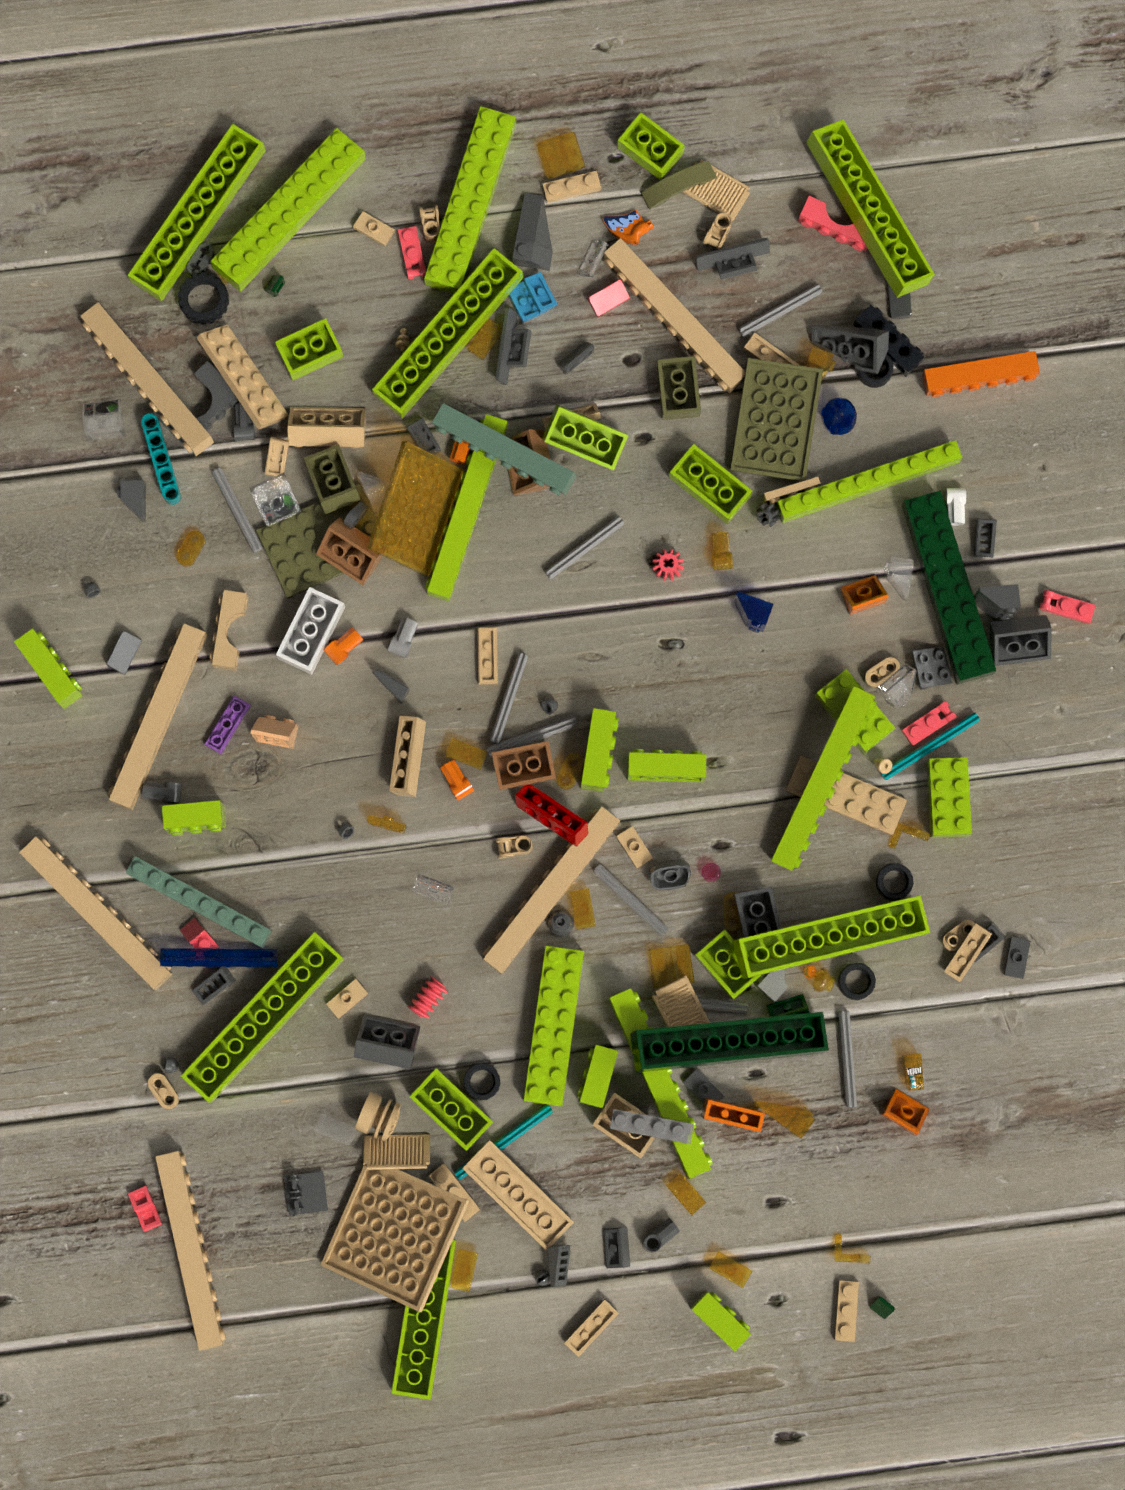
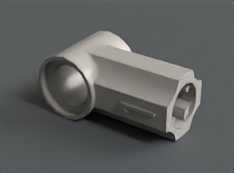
M403 617L396 635L393 636L390 642L388 652L407 658L418 623Z

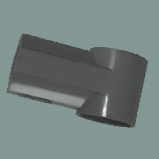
M241 403L235 404V441L255 440L254 423H252L251 418Z
M144 782L142 798L180 804L182 784L165 782V784Z
M668 1218L644 1238L642 1243L644 1250L649 1253L657 1252L678 1234L680 1230ZM654 1238L657 1241L655 1249L648 1248V1239Z

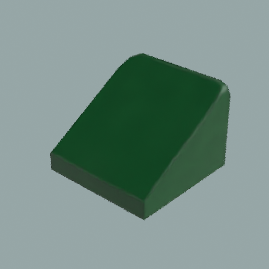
M273 275L264 291L276 297L285 284L284 277L282 275Z
M877 1296L870 1305V1309L883 1319H886L895 1310V1307L881 1296Z

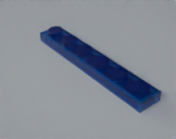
M160 948V966L269 968L278 966L277 949Z

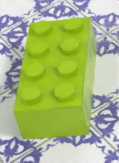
M556 404L542 440L545 443L614 471L629 435Z
M695 444L689 448L669 473V478L727 525L751 497L753 492Z
M32 628L14 641L63 709L83 696L80 692L82 687L74 677H69L71 672L62 661L58 662L61 658L51 646H47L50 643L40 631L36 632Z
M847 669L815 695L836 723L853 687L855 686L864 691ZM877 705L873 712H868L866 718L869 720L865 729L861 728L858 733L861 737L856 747L863 755L895 729Z
M593 708L581 789L604 792V788L609 786L610 774H607V769H611L613 755H610V750H614L616 736L612 735L613 731L617 732L619 717H615V711Z
M634 749L628 755V780L704 782L706 779L707 754H702V751H691V754H683L681 750H672L671 753H664L663 750H652V753H644L642 749Z
M968 757L929 759L927 761L930 838L969 837L972 834Z
M437 1068L410 1096L422 1110L466 1151L494 1123Z

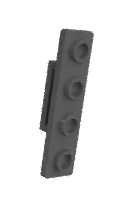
M763 238L697 255V269L701 271L716 267L721 280L757 271L754 257L770 253L769 239Z
M506 308L503 316V330L500 335L501 344L498 351V364L495 370L496 381L503 385L508 383L510 367L527 366L532 332L529 329H516L518 314L511 308Z

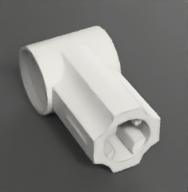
M946 488L945 503L951 525H964L966 488Z

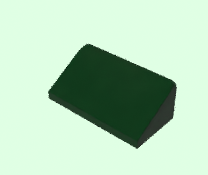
M803 994L766 1005L769 1017L809 1013V1008Z

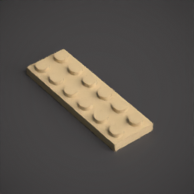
M228 325L198 335L197 340L258 430L283 421L289 416Z
M800 756L786 792L801 798L818 762ZM843 773L839 782L836 781L833 786L836 789L831 799L828 798L825 803L828 806L827 809L893 836L907 800Z
M490 1139L462 1167L546 1251L574 1223Z

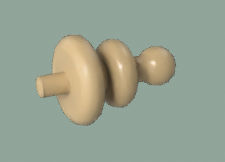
M406 328L400 330L401 335L397 337L398 341L395 342L396 348L401 349V352H404L411 345L409 336L406 335Z
M880 758L874 760V764L880 773L887 774L891 771L892 762L890 759Z

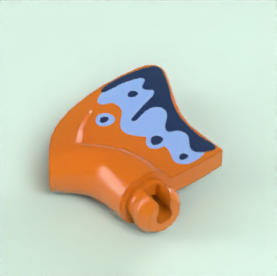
M637 210L625 215L603 217V223L616 238H621L625 243L632 245L639 244L640 237L654 227L653 223L651 224V220L645 222Z

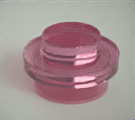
M707 863L702 868V877L707 882L717 881L721 875L720 867L715 863Z

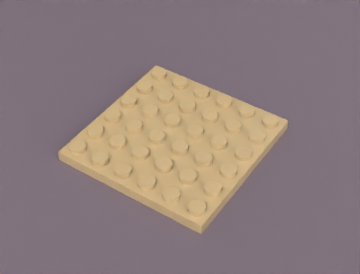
M363 1166L321 1262V1266L418 1312H422L469 1201L399 1169L366 1170V1166Z

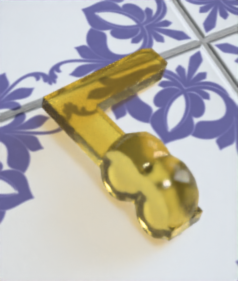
M898 823L889 847L892 849L896 848L902 832L923 841H928L931 834Z
M835 1235L834 1261L870 1264L871 1256L842 1254V1235Z

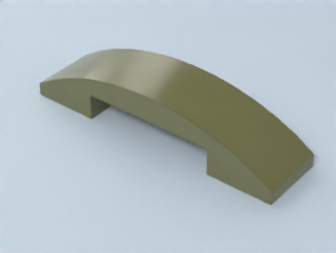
M705 161L662 179L644 190L642 195L650 210L683 191L716 179L717 176L710 162Z

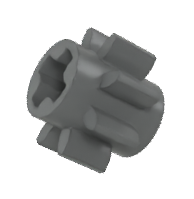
M765 502L761 505V508L756 510L758 513L757 520L763 526L769 524L772 527L780 519V510L774 503L768 506Z

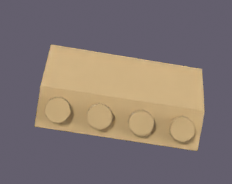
M290 407L287 426L288 440H290L289 446H313L319 448L322 446L333 447L339 444L340 447H364L366 408Z

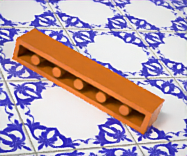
M1036 351L925 369L922 376L926 396L939 397L947 392L958 394L965 389L976 391L983 386L994 388L1001 383L1012 385L1019 380L1030 382L1038 377L1040 370Z

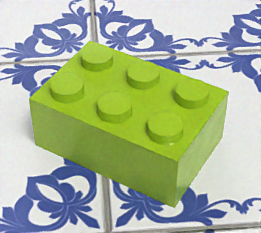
M640 112L618 139L617 148L661 181L684 154L685 145Z
M326 318L275 342L292 381L344 357L342 349Z
M220 800L162 806L163 828L171 836L183 835V832L200 834L202 830L221 832V828H226L224 804Z
M724 930L694 957L731 1000H734L761 975L742 979L733 945L734 939Z
M595 1045V1049H590L587 1059L591 1061L590 1067H585L582 1079L586 1080L584 1087L580 1086L577 1098H580V1103L600 1109L603 1108L618 1055L617 1050Z
M705 1291L690 1309L733 1351H736L751 1335L748 1332L750 1327L741 1319L737 1321L734 1318L736 1313L727 1305L723 1307L720 1304L721 1299L713 1291L710 1294Z

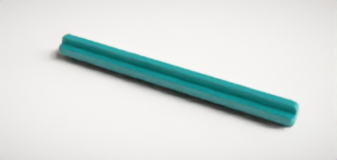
M976 713L967 716L893 763L891 771L887 774L881 773V776L884 780L893 777L980 721L979 716Z
M549 1105L543 1106L495 1141L494 1144L500 1150H503L551 1115L553 1110ZM463 1166L454 1172L459 1180L468 1175L462 1169Z

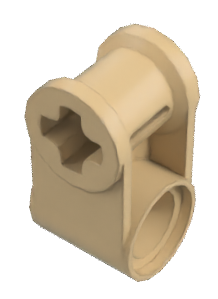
M438 205L425 209L419 207L424 238L429 243H436L440 232ZM429 230H436V231H437V232H436L435 234H433V235L428 234V231H429Z
M720 213L716 216L705 236L703 244L712 245L717 250L722 249L731 228L732 219L729 214ZM720 220L727 221L728 225L722 227L718 224V222Z
M527 836L495 839V842L498 843V859L526 855L533 849V843ZM523 840L529 842V847L526 850L519 848V843Z

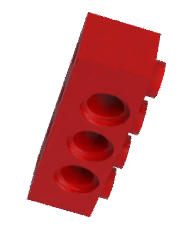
M524 785L515 795L516 805L519 809L577 847L589 834L588 823L533 785Z

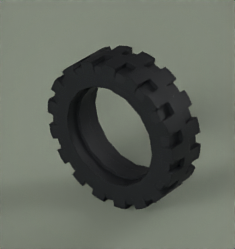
M201 272L198 275L197 273L193 274V277L186 278L185 283L180 286V292H178L180 308L192 322L201 323L202 325H206L209 322L212 324L215 320L221 319L223 313L227 311V306L229 305L228 291L219 277H215L214 274L210 273L209 275L206 272ZM199 285L213 286L219 294L217 306L206 313L194 311L188 303L190 292Z

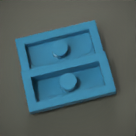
M541 272L525 278L508 295L522 323L557 306V302Z

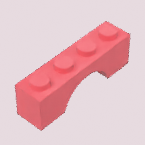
M811 196L808 197L798 219L801 225L806 228L816 229L824 236L829 235L839 243H847L857 251L863 250L866 252L867 246L854 224L839 225L835 223L827 214L825 202Z

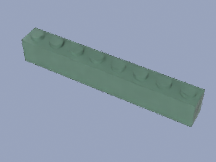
M444 403L432 422L437 432L443 435L446 433L452 435L451 439L460 444L462 442L469 444V449L478 452V450L484 452L486 458L492 461L494 459L501 461L500 465L509 470L511 467L516 469L518 475L527 478V476L533 478L535 484L541 487L543 485L550 487L549 491L558 496L560 493L566 496L577 476L573 471Z
M136 856L126 871V874L261 948H264L272 934L270 929Z

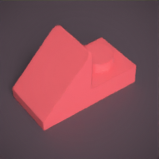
M195 918L180 929L187 941L203 959H206L219 948L217 943Z

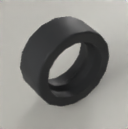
M888 354L885 356L883 362L886 366V373L882 378L871 379L865 374V371L857 369L859 380L870 388L884 386L890 380L893 373L894 364Z
M899 863L884 866L876 878V888L879 894L891 901L905 898L911 892L914 884L911 871ZM890 871L901 872L906 879L905 888L899 893H891L884 887L883 879Z
M862 963L849 964L841 971L838 977L840 991L851 1000L864 999L875 988L876 978L874 972L870 967ZM854 970L864 972L868 978L867 988L860 993L850 991L845 983L848 973Z
M478 1063L471 1066L465 1073L464 1088L474 1099L488 1100L499 1091L501 1084L500 1076L493 1066L486 1063ZM479 1070L488 1071L493 1077V1087L486 1093H478L471 1086V1077Z

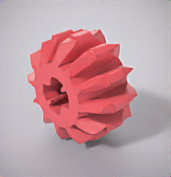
M666 549L662 550L663 555L657 552L656 557L658 559L652 560V563L655 564L652 570L658 571L656 576L660 577L663 574V581H666L667 576L670 577L671 581L674 580V575L680 577L679 571L684 570V566L680 565L684 563V559H678L680 553L678 552L673 555V549H670L669 554H667ZM665 562H666V563L671 562V563H672L671 567H669V566H668L667 568L664 567V566H665Z

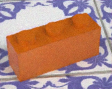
M706 1097L701 1113L703 1119L761 1132L765 1113L760 1110Z

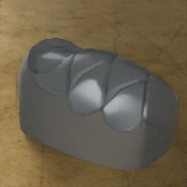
M682 859L668 860L650 868L651 884L656 890H672L685 887L691 876L689 863Z

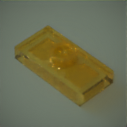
M488 319L467 348V351L484 360L500 337L503 328Z
M452 738L445 756L481 770L488 752Z
M372 815L368 816L367 822L369 825L402 834L406 833L407 826L394 822L392 817L383 816V818Z
M589 888L570 891L577 930L596 927Z
M681 1173L666 1185L691 1216L706 1204V1201Z
M459 1249L450 1288L470 1292L478 1253Z
M719 1251L709 1266V1269L744 1288L753 1272Z

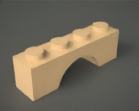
M224 590L223 595L219 597L221 611L216 616L218 630L213 634L215 648L210 653V662H212L214 668L237 671L240 652L229 643L227 632L230 624L236 618L246 615L247 593Z

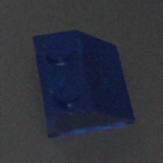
M737 591L734 603L745 626L755 633L764 632L774 604Z

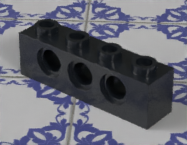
M870 305L855 319L853 325L858 328H873L872 324L878 323L881 326L880 330L889 331V336L893 337L895 342H888L887 354L891 357L894 366L907 377L922 363L924 359L923 352L917 346L914 347L910 343L909 338L904 333L901 334L891 320L887 321L878 307L874 308ZM899 350H906L908 355L901 356Z

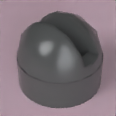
M95 582L86 583L84 586V593L87 598H93L101 592Z
M547 698L541 703V707L545 713L550 715L557 710L558 702L554 701V698Z
M342 822V825L338 826L337 831L343 839H348L354 834L355 829L350 823Z
M166 1057L165 1073L177 1071L179 1067L178 1061L174 1058Z
M539 1270L535 1275L536 1283L540 1286L547 1285L550 1282L549 1272ZM546 1274L548 1276L541 1282L538 1281V1278Z

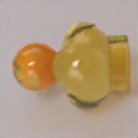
M814 965L804 968V976L808 979L814 978V991H831L835 977L830 976L826 969H819L817 971Z

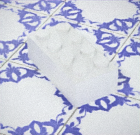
M309 587L276 653L277 659L312 675L345 609L344 603Z

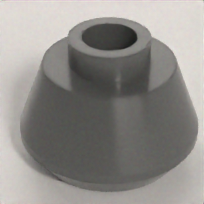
M557 910L549 916L548 928L554 935L565 936L572 931L574 919L569 912Z

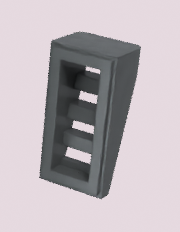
M976 518L974 556L994 558L997 520ZM981 525H990V529L981 528ZM981 532H988L990 536H981ZM980 540H990V544L980 543ZM979 547L989 548V552L979 551Z
M375 670V677L399 702L403 703L410 692L409 688L381 671Z
M994 922L986 930H992L998 939L995 940L991 935L989 940L992 944L986 943V949H982L974 962H977L1006 938Z
M222 966L193 988L192 992L201 1004L205 1005L232 985L236 979L226 966ZM219 974H221L224 977V979L227 981L226 983ZM214 978H216V980H217V981L219 982V984L221 985L220 988H219V987L217 986V984L214 982V980H213ZM207 983L211 985L215 992H212L210 990V988L207 986ZM202 987H203V989L206 991V993L208 994V997H207V998L205 997V995H204V994L202 993V991L200 990Z
M570 1245L548 1247L551 1287L564 1286L567 1284Z

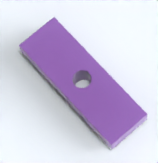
M233 696L204 745L222 754L251 705ZM226 722H230L229 727H224Z

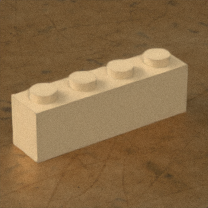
M399 716L389 789L390 792L398 796L416 797L426 722L418 717Z

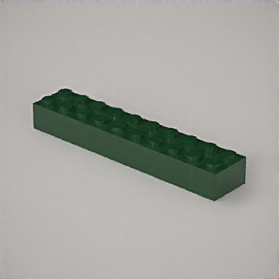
M941 490L904 500L902 504L903 512L956 684L993 675L997 670Z
M823 1012L636 1030L630 1034L635 1073L822 1054L829 1051Z

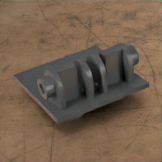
M944 647L912 651L913 669L917 672L915 676H918L917 686L920 687V690L953 683Z
M323 1171L284 1176L289 1216L328 1210Z

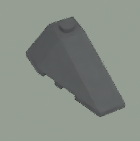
M525 193L516 235L513 264L550 271L553 251L544 198L541 195Z
M812 326L813 345L829 354H835L845 363L849 362L855 365V368L860 371L879 373L888 351L889 331L858 327Z

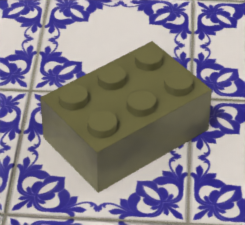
M695 356L657 360L662 420L700 417L701 406Z
M339 444L304 457L325 514L361 501Z

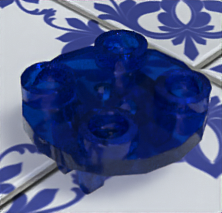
M837 397L831 399L821 411L825 426L832 435L847 434L856 424L857 413L855 407L846 398Z

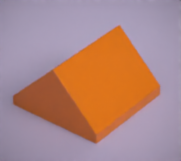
M876 575L840 587L850 615L886 603L889 598Z
M896 1089L881 1115L911 1134L918 1135L930 1109Z

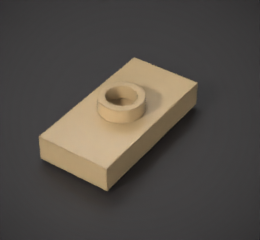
M362 211L353 226V229L386 247L395 232V229Z
M270 438L265 475L279 478L284 477L290 440Z
M633 826L616 836L636 869L653 859Z
M355 979L326 1005L340 1019L366 997L368 993Z

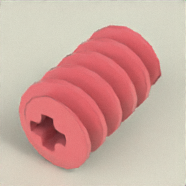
M430 976L433 980L432 982L428 980L425 982L428 988H420L423 994H416L419 1000H411L414 1007L407 1006L421 1018H429L427 1011L434 1012L431 1005H439L436 998L443 1000L441 992L448 993L446 987L432 976Z

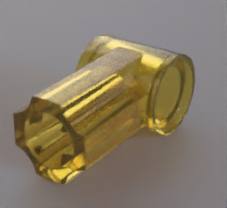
M712 533L713 570L733 569L729 533Z

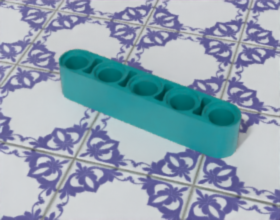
M148 413L142 417L141 424L161 493L168 504L175 505L181 500V493L166 441L157 416ZM153 420L156 423L153 427H147L148 421ZM155 438H160V439H161V441H160L159 444H157V445H152V444H151L153 439H155ZM163 455L166 457L164 462H157L159 456ZM165 473L171 474L170 479L166 481L162 480V476ZM170 491L176 492V496L173 498H168L167 494Z

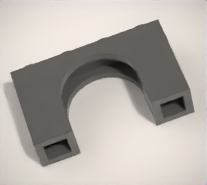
M207 361L194 375L212 395L210 409L203 416L196 418L208 432L212 428V424L216 420H221L226 415V411L230 407H235L239 400L222 375ZM158 411L156 413L153 412L158 420L171 432L173 428L170 425L166 426L160 419L161 414ZM181 438L177 439L181 444L184 443Z

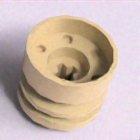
M370 1091L358 1118L355 1130L368 1134L373 1127L375 1128L374 1137L377 1138L380 1131H383L381 1140L386 1142L388 1137L394 1132L399 1120L401 1104L397 1102L392 1110L390 1109L392 1100L389 1099L386 1105L382 1106V1096Z

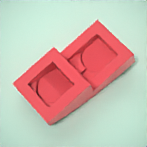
M147 1186L128 1193L144 1232L163 1224Z

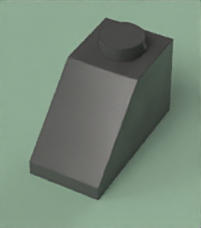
M143 480L120 481V486L117 487L118 498H121L123 504L142 522H146L145 482Z

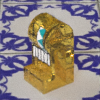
M922 1054L903 1055L902 1061L907 1090H924Z

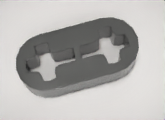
M200 244L189 260L187 270L191 276L196 273L198 275L201 272H205L214 258V249L210 244ZM207 249H209L210 254H205L202 259V250L206 251ZM199 263L200 270L193 272L192 266H197Z
M360 501L348 513L343 524L351 529L354 528L366 515L369 506Z

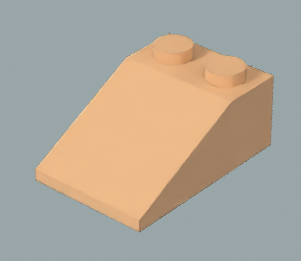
M264 715V718L258 717L250 733L256 742L294 749L298 725L294 723V720L283 718V721L275 720L276 717Z

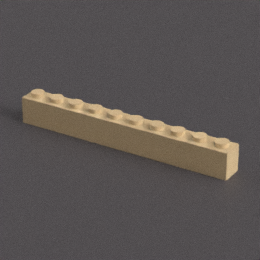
M621 238L604 252V263L609 269L613 268L617 272L616 276L619 280L621 279L622 282H626L630 286L629 290L635 296L638 295L642 299L641 302L645 308L651 309L655 313L654 317L660 323L663 322L667 326V331L673 337L676 336L680 340V345L685 350L688 349L693 354L692 356H695V361L705 367L704 370L710 377H715L718 381V386L723 391L727 390L730 394L745 380L746 372Z
M96 303L81 315L84 329L88 333L92 332L95 335L93 339L99 346L103 345L106 348L103 351L110 359L114 358L117 361L115 363L116 367L121 373L123 371L127 373L128 376L126 378L130 384L138 386V393L143 399L148 398L150 401L148 404L155 413L158 411L161 414L160 419L166 426L170 425L173 428L171 430L173 435L177 439L181 438L184 441L182 445L188 453L192 451L197 456L214 443L210 434L99 303Z
M184 624L182 628L179 627L176 633V638L178 639L168 652L169 660L167 663L164 662L161 668V673L163 674L160 680L155 682L153 688L155 693L147 701L146 708L148 709L146 714L142 715L138 725L140 728L132 736L130 751L127 750L124 755L123 761L125 763L117 771L115 786L112 785L109 790L108 796H110L109 800L133 811L206 640V632Z
M601 807L599 810L596 808L589 817L592 820L588 823L589 834L577 847L570 842L566 846L567 852L564 856L560 854L554 862L556 864L552 871L550 869L547 870L542 877L544 879L543 883L540 886L537 884L531 891L533 896L529 901L525 899L518 908L521 910L517 916L512 915L506 923L509 926L505 932L501 930L495 937L497 942L494 946L489 945L484 951L483 955L485 957L483 960L500 974H503L620 823V820L605 808Z
M34 837L19 853L154 990H157L173 975L169 971L171 969L169 964L164 960L160 962L156 958L158 953L151 946L147 948L143 944L145 940L138 933L134 935L129 930L131 926L124 919L120 921L116 917L118 913L110 905L106 907L102 903L104 898L98 892L94 894L89 889L91 885L84 878L80 880L76 876L78 872L70 864L66 866L62 862L64 858L57 851L53 853L49 849L51 845L46 839L42 838L40 840L38 837Z
M181 1151L156 1156L198 1349L201 1351L224 1345L226 1333L224 1328L221 1329L219 1323L222 1320L221 1311L216 1309L215 1301H218L216 1290H212L210 1283L213 1281L212 1272L207 1270L206 1262H209L207 1251H203L202 1243H204L203 1233L198 1230L197 1224L200 1223L198 1212H194L193 1204H196L194 1193H190L189 1190L191 1179L189 1173L186 1174L184 1168L187 1165L185 1154L181 1155Z

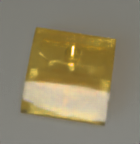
M575 132L559 135L537 143L548 179L555 178L566 172L570 174L586 167Z
M689 944L648 950L653 988L664 987L686 975L690 983H695Z

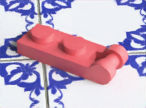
M416 226L399 229L398 234L408 279H414L416 276L425 277L426 268ZM419 265V268L412 269V266Z
M1044 590L1043 603H1040V610L1083 623H1091L1096 605ZM1051 600L1056 601L1055 607L1050 605Z
M945 701L904 728L902 732L913 747L957 716L954 712H951L949 704ZM941 711L946 716L942 720L938 716V713H940Z

